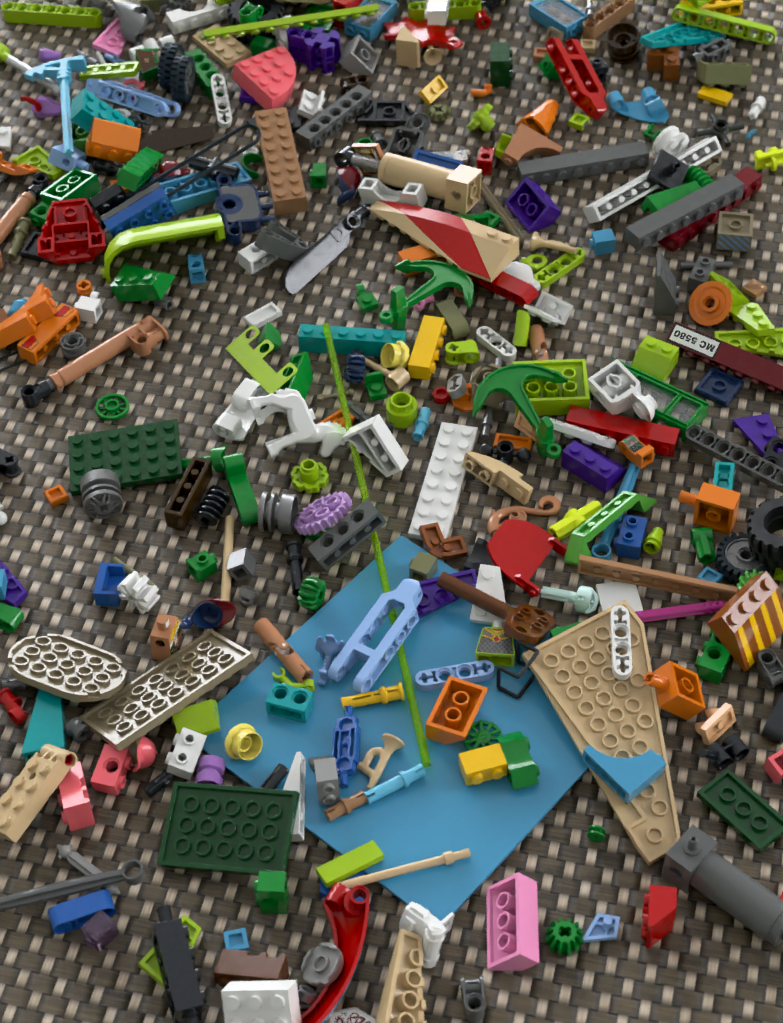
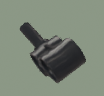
M732 733L722 741V745L719 742H715L707 747V749H701L699 756L709 759L718 771H721L732 763L744 759L750 749L736 733Z

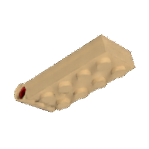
M46 744L41 748L40 753L36 752L27 761L25 768L13 780V784L0 798L1 838L17 843L69 770L76 765L77 755L74 752Z

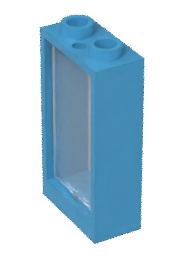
M364 0L359 6L378 4L380 10L372 17L363 15L358 19L347 18L344 21L345 35L356 37L359 34L365 41L371 43L384 29L383 23H389L398 14L397 1Z
M534 0L529 3V17L547 29L551 26L564 32V40H568L582 32L583 22L588 19L586 13L566 0Z

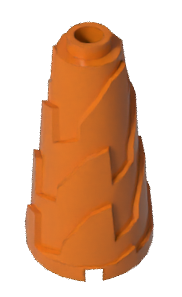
M547 99L536 109L521 118L516 125L517 129L523 123L547 138L558 114V102Z

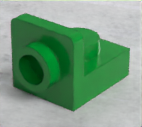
M382 371L365 374V387L370 402L387 399L388 394L383 381Z

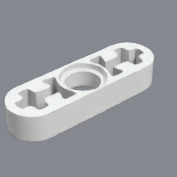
M481 326L477 329L476 339L497 357L502 358L504 362H513L516 359L517 349L515 346L490 327ZM498 342V343H500L501 345H499V346H494V345H492V343Z

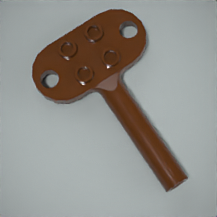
M442 572L436 586L505 620L502 626L503 630L516 640L527 644H538L550 633V629H553L555 624L554 618L538 607L531 605H520L517 608L511 607L507 603L446 572Z

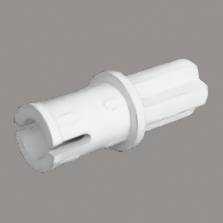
M758 96L755 103L751 105V110L748 113L750 120L756 119L763 111V106L766 103V99L763 96Z

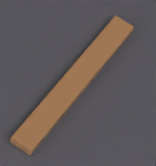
M581 554L576 572L710 601H729L738 590V587Z

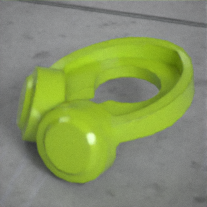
M533 254L527 258H521V262L530 266L533 273L547 266V258L541 254ZM539 258L542 262L534 264L533 260Z

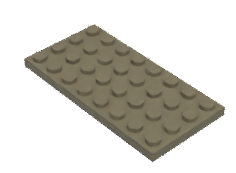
M210 629L124 686L118 693L111 696L110 699L103 700L78 718L82 720L83 724H87L93 733L118 751L129 747L138 738L145 736L154 727L163 724L172 715L179 713L188 704L198 700L207 691L213 690L216 685L229 679L235 672L247 667L250 662L255 660L254 656L250 651Z

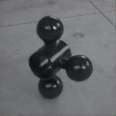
M508 440L500 441L497 444V448H494L490 443H483L479 449L480 454L491 457L493 454L497 455V460L507 465L513 462L514 457L522 463L528 462L531 459L529 449L520 448L518 451H514L513 443Z

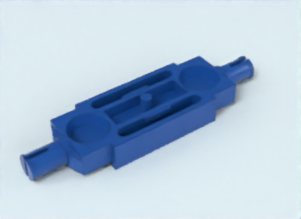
M351 705L344 707V717L336 719V728L333 730L331 758L335 757L337 774L340 778L339 787L342 789L348 787V777L355 774L356 765H359L361 729L358 726L359 719L357 716H352L353 707Z

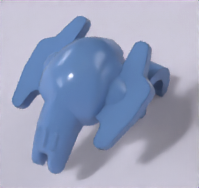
M327 634L325 640H322V636H319L316 642L315 650L320 653L321 657H325L322 669H319L318 673L320 674L317 681L319 685L326 686L332 658L338 656L345 646L343 640L339 643L332 634Z

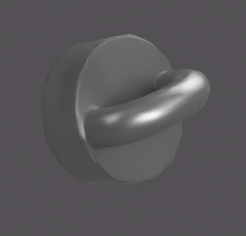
M241 586L238 596L240 603L247 607L252 606L254 601L257 600L259 592L249 586ZM243 597L250 599L249 602L245 601Z
M301 984L297 986L300 1009L308 1010L317 1000L318 993L312 987Z

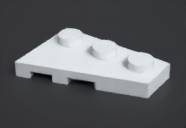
M480 564L476 588L505 602L500 567ZM472 604L470 622L492 625L493 621L499 620L504 623L505 620Z

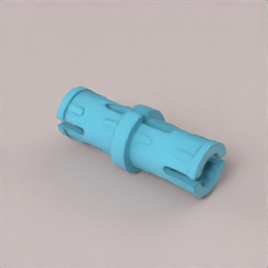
M428 407L420 409L419 416L414 422L415 428L411 437L415 441H422L425 430L429 427V418L432 411Z

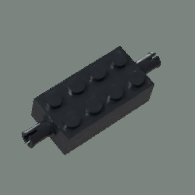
M162 905L156 909L160 923L154 924L152 942L173 1023H200L202 1012L205 1011L204 1004L207 1001L204 990L199 988L201 977L199 969L194 968L193 960H195L193 947L188 946V927L182 924L181 918L173 919L170 905Z

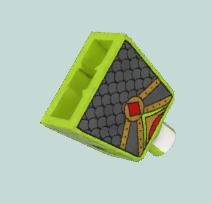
M493 621L492 627L482 628L476 648V661L489 660L494 666L514 667L515 650L513 638L503 630L502 626L504 623L502 621Z

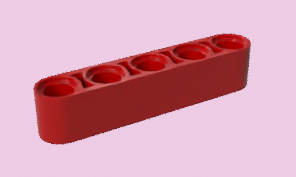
M504 271L492 282L467 274L473 283L523 307L525 304L529 305L539 295L533 285Z

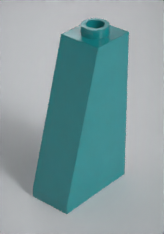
M41 689L38 691L22 748L25 764L36 752L40 753L41 748L46 744L67 750L66 734L64 732L63 698Z

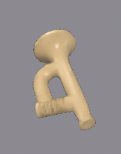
M428 45V50L424 53V61L428 65H436L441 61L445 48L436 46L439 47V49H436L434 46Z
M536 231L531 237L530 251L532 252L538 248L545 247L577 254L578 248L571 247L567 242L543 240Z
M384 733L381 736L384 748L374 747L370 749L363 761L357 765L358 770L370 777L369 783L366 786L367 790L375 787L392 753L405 747V743L400 738ZM378 755L380 759L373 770L369 766L373 758Z

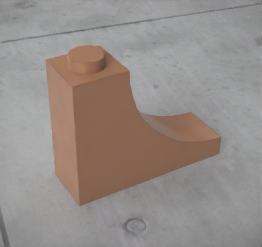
M521 123L500 160L514 168L517 162L531 155L556 156L561 153L563 147Z

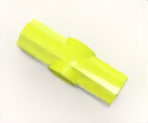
M592 501L579 510L573 508L565 514L564 519L548 527V532L561 541L602 508V505L598 501Z

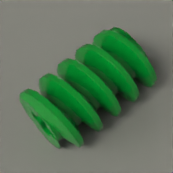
M696 165L689 167L683 179L685 183L697 181L701 188L714 182L702 168H697Z

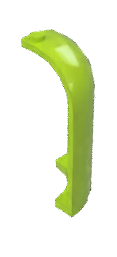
M216 213L141 226L119 233L109 242L104 254V268H101L102 278H106L107 283H111L109 273L111 262L123 251L135 247L214 234L216 242L222 241V239H225V232L221 215Z

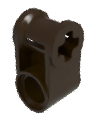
M360 74L341 78V94L345 95L347 89L350 91L358 84L370 90L368 75Z

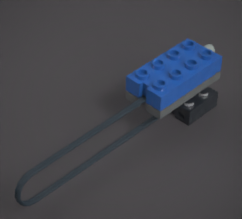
M252 123L241 125L126 195L120 185L114 183L91 197L90 201L106 225L105 230H103L106 243H109L116 235L123 231L163 223L178 214L169 197L258 143L261 138L259 127ZM247 127L257 129L258 136L253 142L168 194L165 193L159 182H157Z

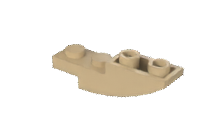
M471 451L466 452L461 467L489 487L494 484L523 505L529 502L533 487L522 480V473L494 458Z

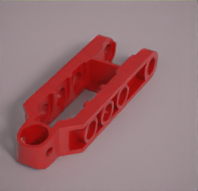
M550 37L546 42L547 52L573 103L583 109L589 117L596 120L600 119L607 110V105L604 101L606 92L580 42L577 39H568L565 43V49L560 38Z

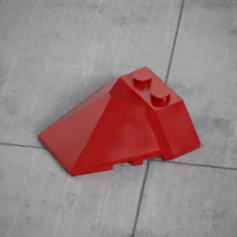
M78 198L52 201L46 216L47 220L45 225L42 226L40 237L38 236L37 239L38 256L57 265L94 260L106 249V238L87 199Z

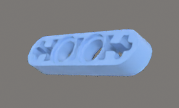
M480 660L422 670L416 674L415 684L420 691L442 689L446 681L441 680L439 677L443 674L471 683L487 681L494 676V665L489 660ZM461 671H468L470 675L462 677L459 673Z

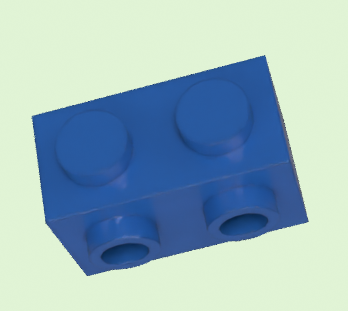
M624 514L623 522L619 521L617 533H619V536H615L613 547H616V556L639 560L648 518Z

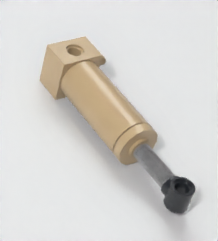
M344 146L334 155V162L337 166L341 168L347 165L357 166L378 172V179L383 184L404 189L408 182L423 184L427 196L445 200V208L459 212V214H466L480 200L481 169L460 164L455 170L389 152L385 153L381 160L357 154L350 146Z

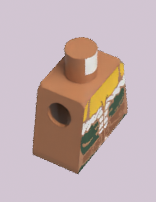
M159 614L150 634L152 659L163 661L176 652L183 634L178 617L166 614Z

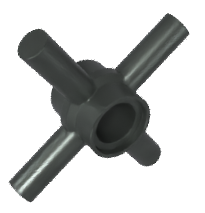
M712 112L709 115L713 122L712 128L696 130V136H716L718 141H722L724 146L728 148L731 146L727 137L728 132L744 129V123L728 125L726 120L718 119L716 114Z

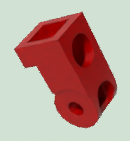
M481 146L477 158V169H481L482 174H492L495 147L487 148Z

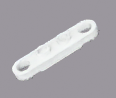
M550 418L554 425V430L564 433L565 437L571 439L577 437L582 439L581 442L589 445L595 443L607 448H615L617 441L613 438H608L607 436L605 437L572 424L563 423L557 419L555 421V419Z

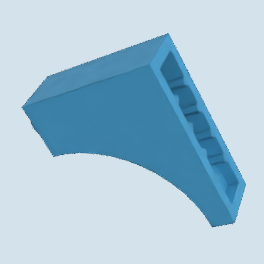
M589 745L583 750L581 759L626 804L663 775L666 767L664 758L652 749L636 757L616 758L605 755Z

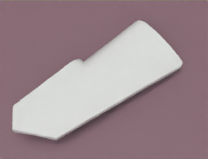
M245 378L233 393L231 404L213 424V431L223 438L243 441L255 421L253 414L255 412H253L248 398L267 396L269 393L254 378Z

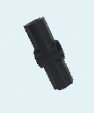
M198 156L189 162V168L204 172L222 160L218 157L208 159ZM223 164L206 176L214 179L219 174L224 173L228 174L232 181H237L240 168Z

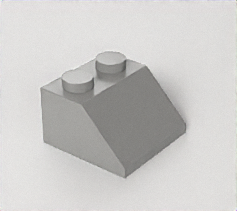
M358 34L346 44L339 63L350 73L372 75L380 54Z

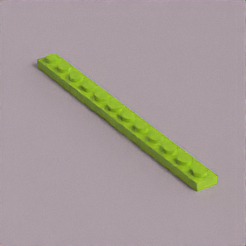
M378 4L207 29L200 33L201 40L210 42L220 37L221 39H228L233 35L242 37L246 33L255 35L259 34L260 31H266V33L273 32L278 28L280 30L289 29L291 26L300 28L304 24L314 26L318 22L327 24L337 19L338 21H345L347 18L358 19L363 15L372 17L380 9Z

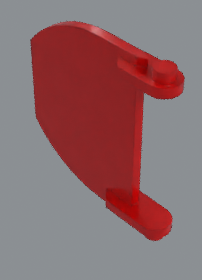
M516 519L505 520L487 543V550L494 565L500 567L501 573L528 592L530 597H537L541 592L540 588L529 580L549 552L553 549L565 557L568 547L567 544H563L539 526Z

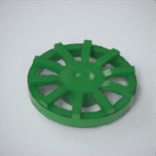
M116 393L102 396L95 405L98 417L104 419V421L114 420V422L122 417H126L125 415L130 408L128 399Z
M479 720L474 722L470 728L475 734L471 732L467 734V736L474 738L463 740V744L468 751L477 749V747L493 745L491 741H496V738L491 736L494 734L502 736V732L493 722ZM472 742L475 743L473 748L469 746Z

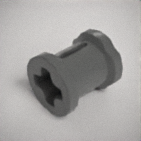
M376 129L370 133L369 138L373 143H379L381 150H384L388 145L387 140L383 138L384 134L381 130Z

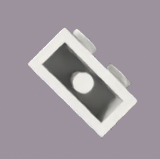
M184 727L180 734L176 733L172 743L175 746L174 751H169L165 760V764H168L166 772L191 780L207 736Z

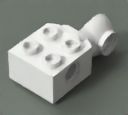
M618 359L588 378L589 391L612 415L620 414L633 407L638 417L648 422L652 421L655 410L658 408L656 401L649 394L646 396L641 394L640 381Z

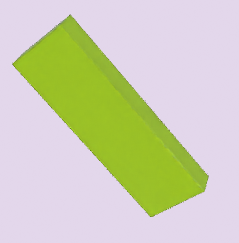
M374 840L317 867L316 874L326 888L334 883H338L384 860V854Z

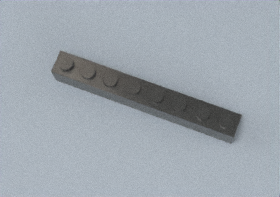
M644 141L520 161L517 162V177L520 183L526 177L537 184H544L648 166L649 152Z
M730 173L627 226L625 241L637 251H640L743 197L744 183Z

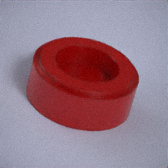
M437 387L433 390L432 399L435 403L446 404L450 401V395L446 387Z

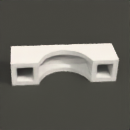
M208 0L207 5L198 11L189 12L179 8L166 12L168 27L175 35L227 19L228 4L219 5L213 0Z
M365 177L358 187L362 203L373 205L377 200L423 207L428 200L424 185L420 183L408 182L404 190L395 191L386 187L380 179Z

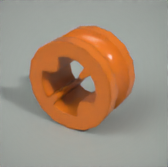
M89 280L77 282L78 295L88 296L93 290Z

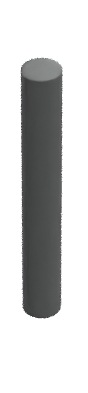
M733 261L716 262L715 269L733 268ZM681 262L680 269H693L696 262Z

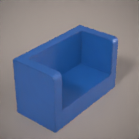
M100 563L93 592L96 606H120L121 599L119 595L122 592L117 590V586L126 578L124 564Z

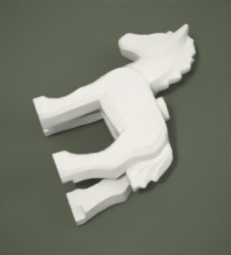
M285 388V390H275L276 394L271 393L267 396L248 398L253 412L262 406H266L264 409L253 413L258 426L264 424L265 419L275 412L287 413L291 433L265 442L272 459L282 449L295 444H312L322 441L320 454L323 458L329 457L339 445H345L346 441L342 438L347 432L345 427H341V424L337 422L331 423V421L315 424L313 420L316 417L313 410L308 409L305 400L297 390Z

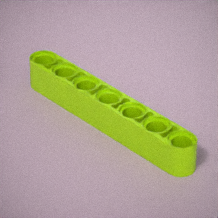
M6 2L1 5L3 19L8 23L100 28L103 26L102 12L99 8Z
M677 4L672 12V18L677 22L763 44H772L777 36V30L772 26L686 4ZM676 10H681L683 15H678ZM691 14H696L698 18H692ZM706 18H711L713 22H707ZM721 22H727L728 26H722ZM736 26H742L743 30H738ZM751 29H756L758 33L753 34ZM766 33H771L773 37L768 38Z

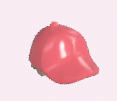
M145 736L138 738L126 748L129 749L133 758L132 766L134 768L132 772L151 766L158 754L154 743Z

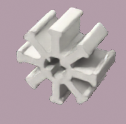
M133 571L117 586V590L122 592L119 595L121 600L130 601L129 608L134 610L137 607L139 613L144 614L156 604L161 596L156 594L159 590L156 585L147 584L149 580L147 576L144 575L140 578L138 572Z

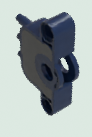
M222 173L217 176L215 214L219 213L221 215L227 244L238 246L241 243L242 233L257 231L260 229L261 223H269L270 220L276 221L275 216H262V210L273 208L272 203L260 204L259 198L270 196L269 191H257L250 184L233 185L232 179L228 174Z

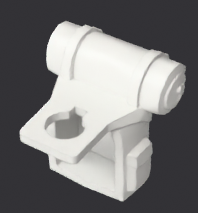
M412 901L402 914L399 931L400 929H405L422 936L423 967L433 968L440 957L441 944L445 934L452 927L455 914L451 912L442 921H439L426 908Z

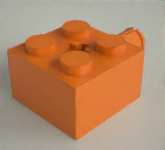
M703 482L698 495L681 490L678 502L694 506L693 524L711 527L713 530L730 535L737 519L741 493Z
M668 661L654 672H647L645 674L644 683L655 688L659 708L685 720H689L706 709L697 673L672 661Z

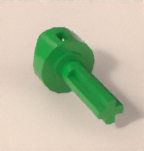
M227 445L214 447L211 449V455L198 458L211 460V466H213L215 472L224 471L223 456H225ZM192 458L181 460L183 470L187 469Z

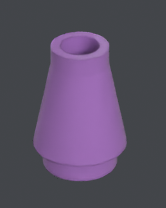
M47 48L39 50V61H43V63L61 59V52Z

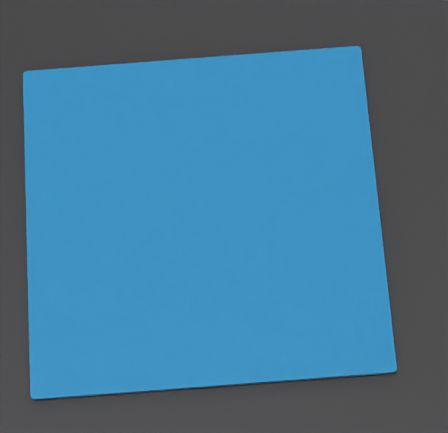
M400 536L286 640L313 671L311 679L314 680L315 692L313 693L314 706L307 722L302 723L267 714L265 701L273 683L276 682L273 679L272 672L280 676L282 675L280 667H283L290 681L298 683L276 657L275 653H272L217 703L220 731L206 735L202 751L207 755H215L225 761V768L252 788H260L279 763L286 766L290 771L296 752L301 751L306 759L305 829L340 855L374 840L383 852L384 860L364 869L365 874L441 856L443 852H456L469 848L471 857L454 861V864L447 866L442 864L376 881L406 905L413 901L426 908L439 921H442L451 912L455 914L588 771L589 767L581 760L582 756L536 677L523 695L516 699L497 689L498 666H494L493 678L474 683L488 688V692L474 722L479 720L493 722L501 730L502 735L520 731L525 737H528L530 742L529 753L533 762L538 764L540 775L537 776L539 784L514 790L507 776H503L500 779L487 780L478 785L466 786L459 768L458 753L468 751L463 744V740L445 745L426 738L425 724L442 689L420 691L415 684L416 674L422 670L476 661V648L482 628L492 627V625L470 622L472 604L463 599H458L419 619L368 691L379 690L381 686H395L401 682L405 701L399 699L390 701L386 705L380 702L353 708L352 716H357L359 719L358 726L361 729L359 762L363 761L370 749L374 747L384 748V742L381 738L384 733L394 735L405 743L403 749H398L392 753L375 787L397 776L398 772H405L419 763L423 766L421 769L425 770L426 776L411 782L410 786L406 788L402 787L380 798L370 805L366 803L357 807L349 815L344 814L332 822L327 820L328 818L325 817L323 810L333 805H319L316 777L310 768L308 758L328 755L330 758L332 757L333 730L336 728V719L344 717L341 697L360 694L353 689V682L365 665V662L357 660L349 672L347 671L339 682L328 677L326 686L317 684L320 677L318 673L319 669H322L325 657H321L320 653L315 650L316 642L319 636H322V640H325L327 634H332L339 643L343 640L346 645L383 593L396 590L404 579L409 578L411 559L416 557L419 551L426 554L429 553L404 536ZM437 558L438 570L433 578L440 577L442 572L453 574L458 571ZM403 605L394 608V610L391 609L384 619V624L379 626L373 635L372 641L369 640L367 643V647L373 650L377 648L404 610ZM550 633L540 643L528 645L532 647L540 645L549 640ZM513 638L515 665L514 667L503 668L518 675L523 666L516 662V642L518 640ZM520 645V661L526 663V662L523 660V658H522V654H523L524 652L528 651L529 649H527V648H525V647H523V646H521V645ZM527 669L520 679H516L501 671V687L518 694L533 675V672ZM461 671L459 674L462 677H467L470 675V672ZM443 674L439 678L446 681L449 675ZM241 723L251 725L263 741L261 752L257 757L248 761L243 759L234 760L225 751V738L228 732L234 726ZM494 734L491 737H498V734ZM466 736V740L474 738L471 736ZM472 742V743L469 744V746L472 747V748H473L474 745H475L474 742ZM377 755L373 758L369 766L373 770L375 769L380 759V756ZM357 765L355 774L348 777V787H344V789L339 787L340 799H346L361 790L363 792L368 791L366 786L369 783L370 777L358 770ZM288 774L276 789L283 790Z

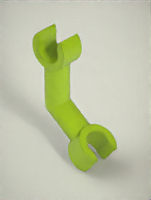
M280 667L282 673L280 676L272 672L273 679L276 682L286 683L292 687L305 688L313 693L315 692L313 679H306L302 683H292L286 676V671L283 667Z

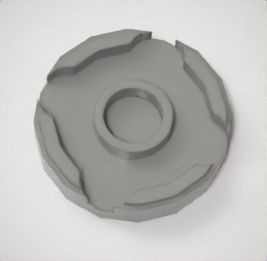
M322 942L319 944L320 946L311 948L305 955L301 965L304 980L315 988H323L330 985L337 979L343 968V954L337 946L330 942Z

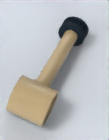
M354 349L351 354L358 353L359 355H364V352L359 349ZM365 357V366L376 372L382 371L386 377L385 383L392 391L397 392L410 381V375L403 367L399 366L394 371H390Z

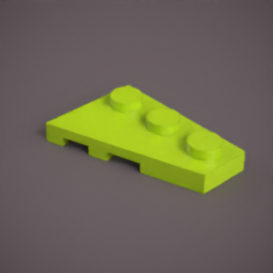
M758 303L731 306L732 310H730L729 315L733 317V320L743 323L744 328L757 337L775 334V327Z

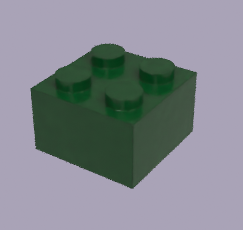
M490 42V84H492V87H509V80H512L513 77L512 48H509V42Z

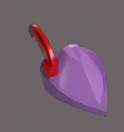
M22 96L20 98L22 102L27 101L32 104L31 109L38 118L61 115V105L50 97L39 96L37 99Z

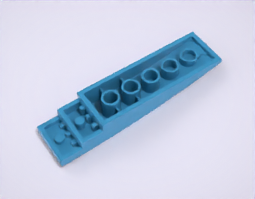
M237 161L229 163V165L240 168L237 181H232L233 185L252 182V178ZM202 172L159 184L165 193L168 194ZM205 175L169 197L176 212L180 214L217 199V177L212 179Z

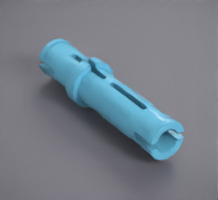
M419 763L405 772L400 771L397 776L365 791L364 794L368 799V804L370 805L402 787L406 788L410 786L411 782L426 776L425 770L421 769L423 766Z

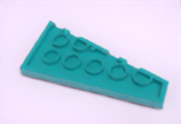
M676 22L641 36L639 43L643 44L645 48L653 49L710 43L714 38L719 39L722 37L725 39L726 35Z

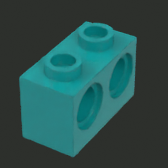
M715 462L713 485L733 490L735 463Z
M274 682L265 701L267 714L306 723L314 706L313 692L305 688L292 687L286 683Z

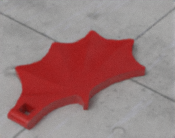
M407 16L399 22L383 23L384 29L387 30V33L384 34L385 40H396L401 26H405L420 41L421 48L431 45L454 51L463 46V42L453 36L455 26L428 25L427 20L416 21Z

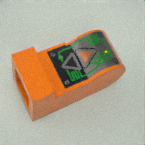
M630 435L618 443L622 454L638 468L642 469L654 461V448L649 444L647 446L644 445L635 435Z

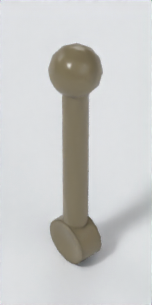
M349 389L345 392L328 395L318 394L317 400L321 402L332 397L352 396L355 391Z

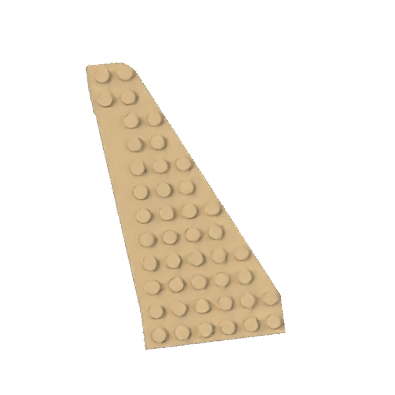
M623 600L534 647L539 650V655L529 668L534 673L581 756L583 750L591 745L597 751L616 758L636 757L650 749L664 758L666 763L664 774L628 804L589 768L635 848L649 866L665 857V854L680 839V829L656 691L654 687L646 685L643 680L647 672H652L644 623L627 601ZM618 605L626 607L630 617L632 672L631 676L626 680H618L612 673L610 614L612 608ZM617 613L618 623H621L622 616L620 613ZM623 630L615 631L618 637L626 636ZM624 648L616 649L619 655L627 654ZM531 650L522 654L523 660L527 663L535 652ZM621 662L619 669L621 670V672H625L623 666L624 662Z

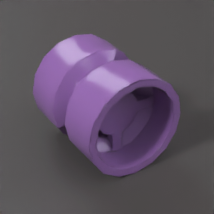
M215 755L200 757L197 764L195 783L223 785L222 777L225 771V761Z

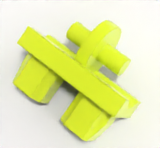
M775 146L770 147L768 152L765 153L761 150L755 151V170L770 168L771 171H776L777 166L783 164V149H778Z

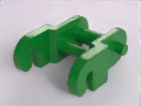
M654 123L649 124L647 130L643 132V138L649 137L652 139V142L663 131L662 129L657 132L652 131Z

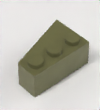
M697 60L696 79L708 87H714L715 84H720L722 87H730V84L736 87H745V85H751L753 66L748 63L739 62L717 63V61L703 62L702 60Z

